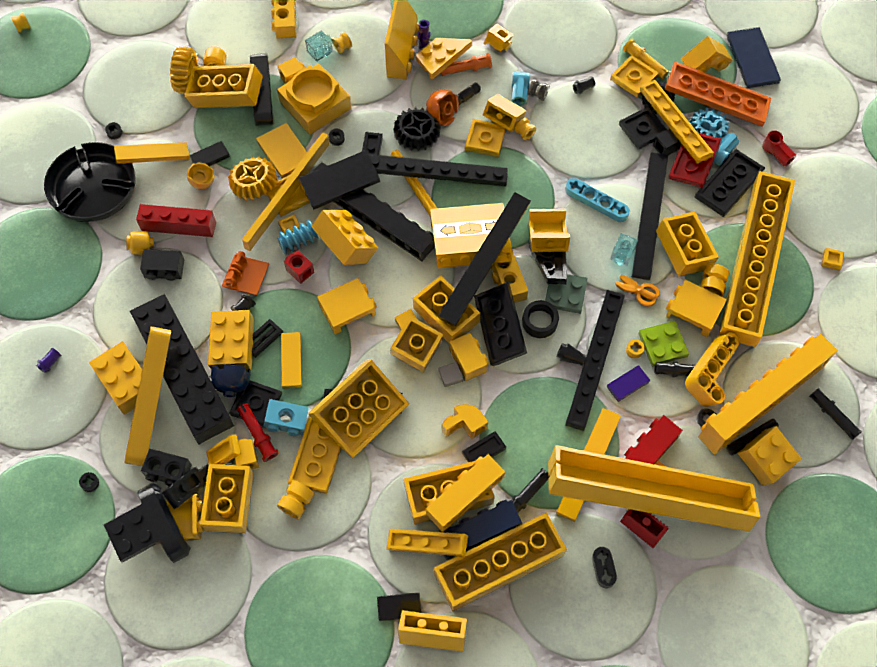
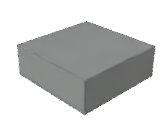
M457 362L438 368L444 387L463 382Z

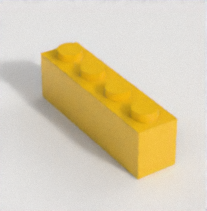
M489 454L484 458L482 456L473 463L474 467L469 471L464 470L458 476V481L453 485L451 483L442 490V495L438 498H432L427 503L426 515L442 532L448 529L504 479L505 471Z

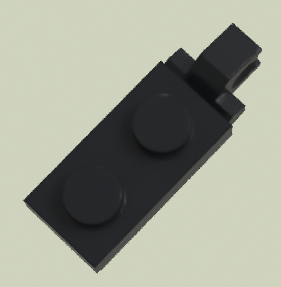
M209 464L201 467L199 470L197 467L190 469L162 492L173 509L179 507L206 484L204 477L208 473Z

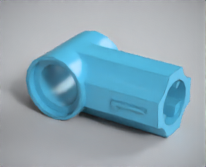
M513 72L512 102L518 106L526 104L530 73Z
M727 133L722 138V143L714 160V163L718 166L724 163L739 144L735 134Z

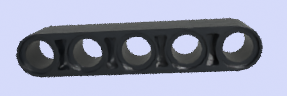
M267 53L250 55V64H255L263 76L256 106H253L255 125L273 124Z

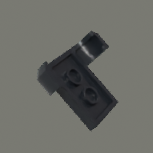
M151 483L138 490V496L142 504L104 524L120 562L123 563L158 543L162 545L165 553L173 563L189 555L191 547L183 538L164 499L160 485Z

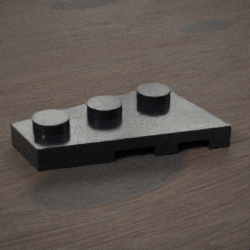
M532 252L547 284L566 285V252Z

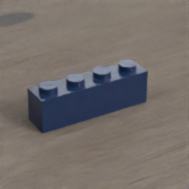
M502 500L496 504L495 508L490 510L488 508L483 509L477 513V516L471 519L469 517L458 521V525L450 526L444 533L468 535L467 552L523 523L512 500ZM444 555V557H445V559H446L447 561L450 560V559H452V558H454V557H456V556Z

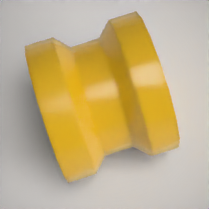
M23 12L17 17H11L18 33L22 32L25 28H31Z
M345 32L341 33L340 37L332 39L334 48L340 54L345 49H350L353 46L351 39Z
M527 118L521 119L514 128L516 133L521 134L523 140L530 139L537 129L534 125L530 124Z

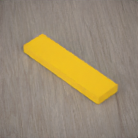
M187 142L114 146L116 164L189 160Z
M389 529L386 549L389 551L465 557L468 535Z

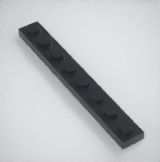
M368 154L377 174L496 186L507 185L508 168Z

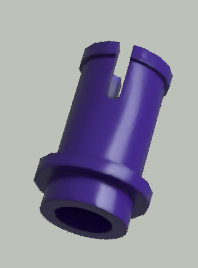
M51 348L41 360L37 361L38 364L36 366L46 373V371L51 370L50 367L62 355L54 348Z

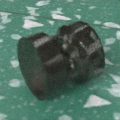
M533 79L527 95L531 97L536 96L539 100L544 101L548 95L550 85L547 83L541 84L538 80Z

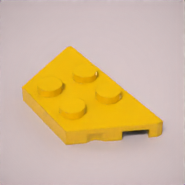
M436 38L415 55L416 61L422 66L424 71L429 73V77L434 79L472 47V40Z

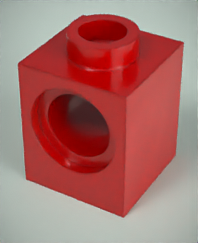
M298 250L289 254L284 261L286 271L300 284L315 273L313 264Z

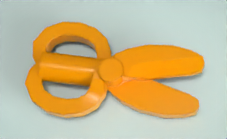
M620 275L619 278L625 283L616 282L615 285L619 289L635 293L637 301L643 306L651 307L655 304L656 299L660 295L657 286L650 283H644L640 286L632 278ZM645 288H650L654 290L656 294L646 290ZM640 295L651 300V302L644 301Z

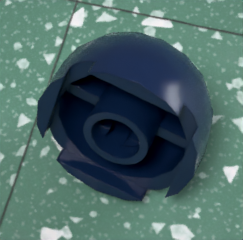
M218 365L212 367L211 382L218 392L223 393L224 397H235V394L242 393L249 385L251 369L246 371V367L238 365H224L223 369H218Z

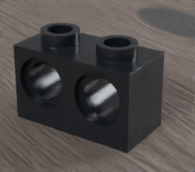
M149 449L141 472L146 477L145 479L150 482L157 483V481L165 482V485L170 486L188 472L192 464L188 458ZM156 464H161L159 469L152 470ZM175 469H180L177 475L171 476Z

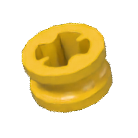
M633 339L628 343L626 353L631 358H639L643 354L645 346L642 341ZM637 346L639 348L638 352H634L632 347Z

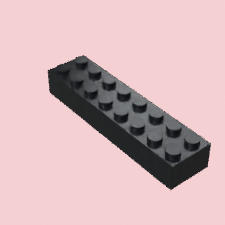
M163 294L130 310L146 344L150 327L171 330L163 378L198 445L234 427L226 408L166 295Z

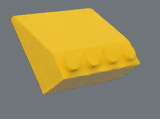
M394 0L384 43L387 77L407 80L408 73L412 71V63L410 62L415 57V49L413 48L414 46L417 47L418 37L416 35L419 31L418 15L407 0Z
M371 359L364 361L308 414L351 458H354L409 405V402Z

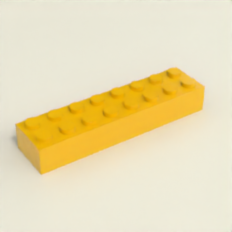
M822 334L815 338L811 336L804 342V346L801 349L797 347L788 359L783 358L774 370L769 369L760 381L755 380L746 392L741 391L732 403L727 402L717 415L713 413L705 421L706 423L700 428L702 432L698 438L714 455L717 454L823 369L838 350Z

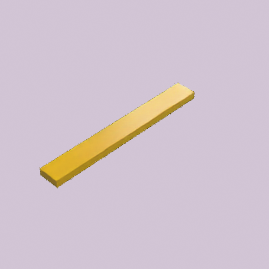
M321 133L243 237L244 249L251 251L301 184L299 177L307 175L329 146L327 134Z

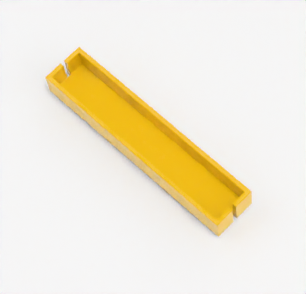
M555 445L548 460V476H550L549 494L747 532L751 531L760 518L758 503L755 502L757 498L754 484L557 445Z

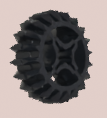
M415 106L414 110L408 108L407 112L402 111L401 115H398L397 120L394 122L393 130L399 145H403L405 149L410 147L411 151L416 148L419 152L420 148L426 151L427 146L432 148L433 143L437 142L440 136L441 125L427 110L424 111L423 107L418 110Z

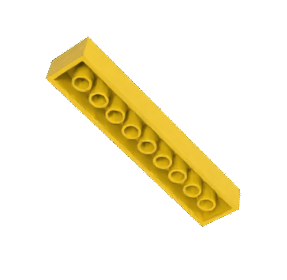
M759 171L754 181L718 336L732 332L737 335L739 343L756 347L762 338L795 180Z

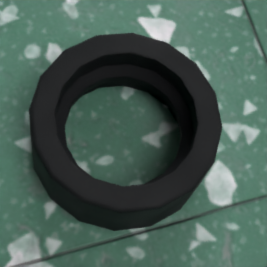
M544 300L529 303L522 317V324L526 333L535 338L551 336L556 331L559 321L556 307ZM535 311L546 312L551 316V324L546 328L535 327L530 323V314Z

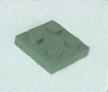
M567 274L566 285L548 284L545 301L550 302L558 310L581 314L587 278Z

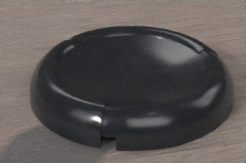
M90 142L81 144V149L77 150L74 146L60 154L48 168L44 179V192L50 205L62 216L80 222L99 221L117 213L131 198L136 182L132 163L116 164L113 145Z

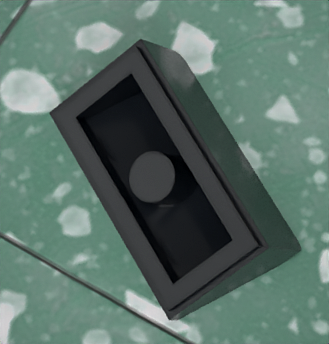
M420 593L377 597L379 621L401 619L402 611L421 613Z

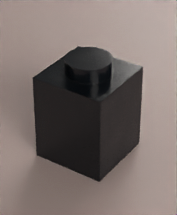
M669 128L656 135L653 147L659 154L670 155L679 150L682 143Z

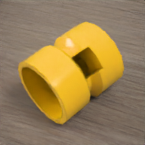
M708 264L704 269L700 287L723 297L729 270L719 264Z
M292 481L286 490L287 495L282 496L277 507L287 515L300 519L306 510L304 505H308L311 502L315 493L305 485Z

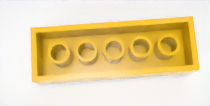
M546 512L467 551L465 557L456 556L434 567V575L453 612L565 556L567 548Z

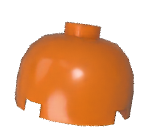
M441 89L433 92L426 102L428 113L433 118H436L440 125L447 126L454 121L455 118L452 116L454 112H458V96L449 90Z

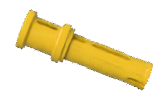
M633 38L625 44L623 48L625 53L628 52L659 73L658 77L662 80L667 77L670 71L648 55L646 49L638 46Z

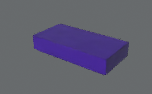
M638 365L607 384V388L619 402L648 384L650 379Z

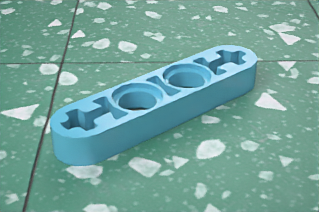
M576 178L567 181L565 190L569 196L618 222L627 220L630 209L626 204ZM592 193L594 198L588 199L585 197V194ZM602 201H606L610 204V206L603 207L600 203Z

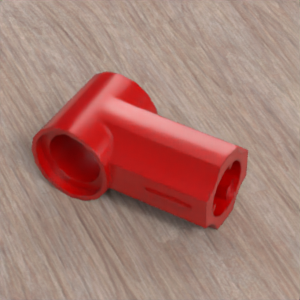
M770 131L762 144L763 150L767 153H772L783 166H787L797 155L783 141V135L779 131Z

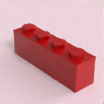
M140 204L136 218L141 231L213 237L216 226L213 211Z
M665 415L660 420L656 418L649 426L651 430L647 434L643 432L637 439L638 444L635 448L631 446L625 452V459L655 464L678 439L683 430Z

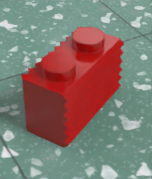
M631 509L624 514L620 521L652 548L657 545L669 529L668 526H665V523L658 521L655 515Z

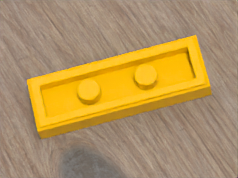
M300 332L281 333L283 389L302 388Z

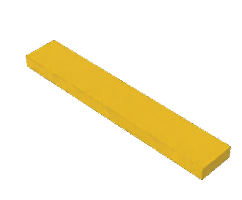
M656 80L640 86V92L697 164L713 157L714 152Z
M602 408L584 451L604 455L621 415ZM563 497L556 514L575 522L584 500Z

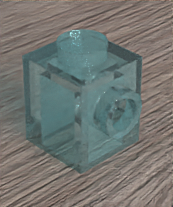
M322 30L305 40L307 52L316 61L333 52V41Z
M621 233L614 246L610 260L619 265L628 266L638 240Z

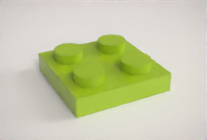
M676 321L639 330L638 334L645 346V351L652 367L655 366L656 362L667 363L689 356Z

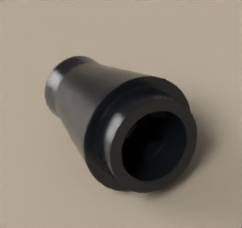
M562 343L556 357L560 358V361L583 366L587 355L581 353L569 343Z

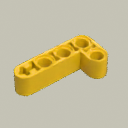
M732 332L716 337L686 378V389L704 407L722 403L725 399L723 389L715 380L739 346V339Z

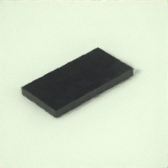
M735 149L708 179L704 187L700 188L694 198L722 217H725L752 186L759 171L764 172L765 167Z
M366 150L299 177L313 210L380 182V178Z
M506 282L475 295L474 299L477 310L480 312V324L490 365L494 367L527 354L510 284Z

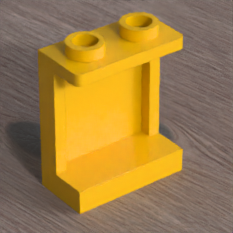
M530 209L528 224L531 252H568L570 234L567 233L566 209Z
M358 278L317 296L319 306L335 335L341 333V327L368 314H371L372 317L376 315L375 309L377 305L374 299L369 298L367 295L369 292L365 283L361 284Z
M684 280L682 286L678 284L674 291L675 299H670L666 306V310H668L666 317L670 318L671 314L703 329L701 335L708 337L727 299L690 281Z
M193 494L192 498H188L175 509L165 500L185 541L201 539V533L204 532L200 525L203 500L197 494Z

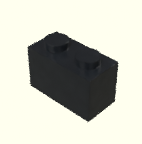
M143 250L140 270L144 278L156 280L157 278L170 281L182 279L185 260L181 251Z

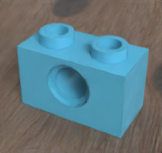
M269 399L263 427H266L271 432H279L280 430L287 432L291 436L303 435L309 407ZM282 416H288L290 417L291 421L286 423L283 422L280 418Z

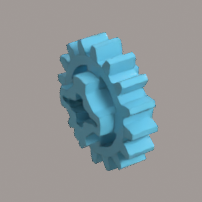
M705 108L704 111L699 109L698 112H694L690 121L698 133L717 138H723L729 129V121L725 120L726 116H721L720 111L716 113L715 109L711 111L708 108Z

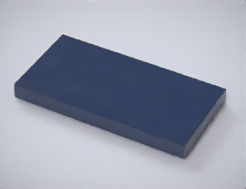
M760 27L727 33V39L746 88L780 83L781 78Z

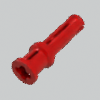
M243 404L246 412L239 406L237 411L255 439L254 446L258 447L263 455V462L276 457L279 451L273 447L270 435L264 433L249 404Z

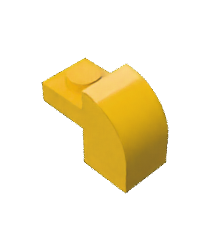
M462 404L454 407V417L451 415L443 421L442 432L447 437L463 427L469 437L473 439L488 429V421L475 406Z

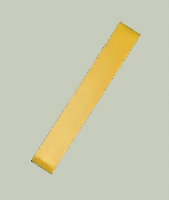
M150 327L124 460L125 464L143 466L148 454L171 330Z

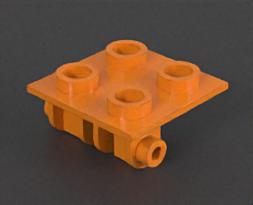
M238 251V253L234 254L222 287L257 296L269 263L247 258L244 252Z

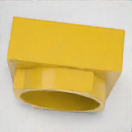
M320 63L314 67L309 65L293 76L291 81L277 89L280 103L309 135L351 109L350 95Z

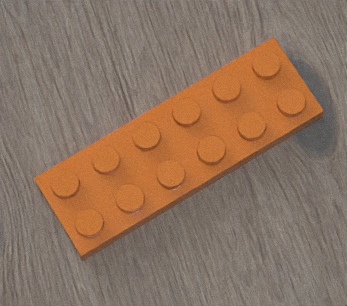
M675 61L665 86V90L761 127L765 124L771 102L770 97Z

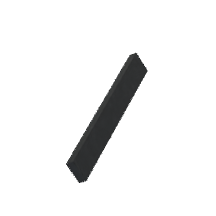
M650 153L631 275L634 278L650 280L657 238L656 229L659 224L668 155Z
M516 192L513 193L438 315V318L454 327L457 325L530 205L531 200Z
M610 290L606 291L565 426L581 431L585 430L624 301V294Z

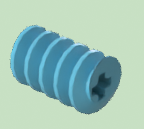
M310 220L306 221V226L300 223L299 229L293 226V232L290 229H286V235L283 232H279V238L277 237L285 255H287V248L294 252V245L301 249L300 243L307 246V240L312 244L314 243V237L319 240L317 233L311 227L312 223Z

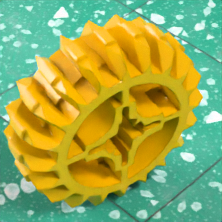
M187 46L177 47L173 52L170 62L169 76L171 78V86L174 91L180 94H185L192 67L199 66L195 49Z
M252 156L250 159L245 158L243 162L239 161L238 165H233V170H230V175L228 176V182L232 192L240 199L244 198L247 201L249 198L254 200L256 197L260 199L262 195L267 196V192H271L272 187L276 186L277 175L270 161L266 160V158L262 159L260 156L256 159Z

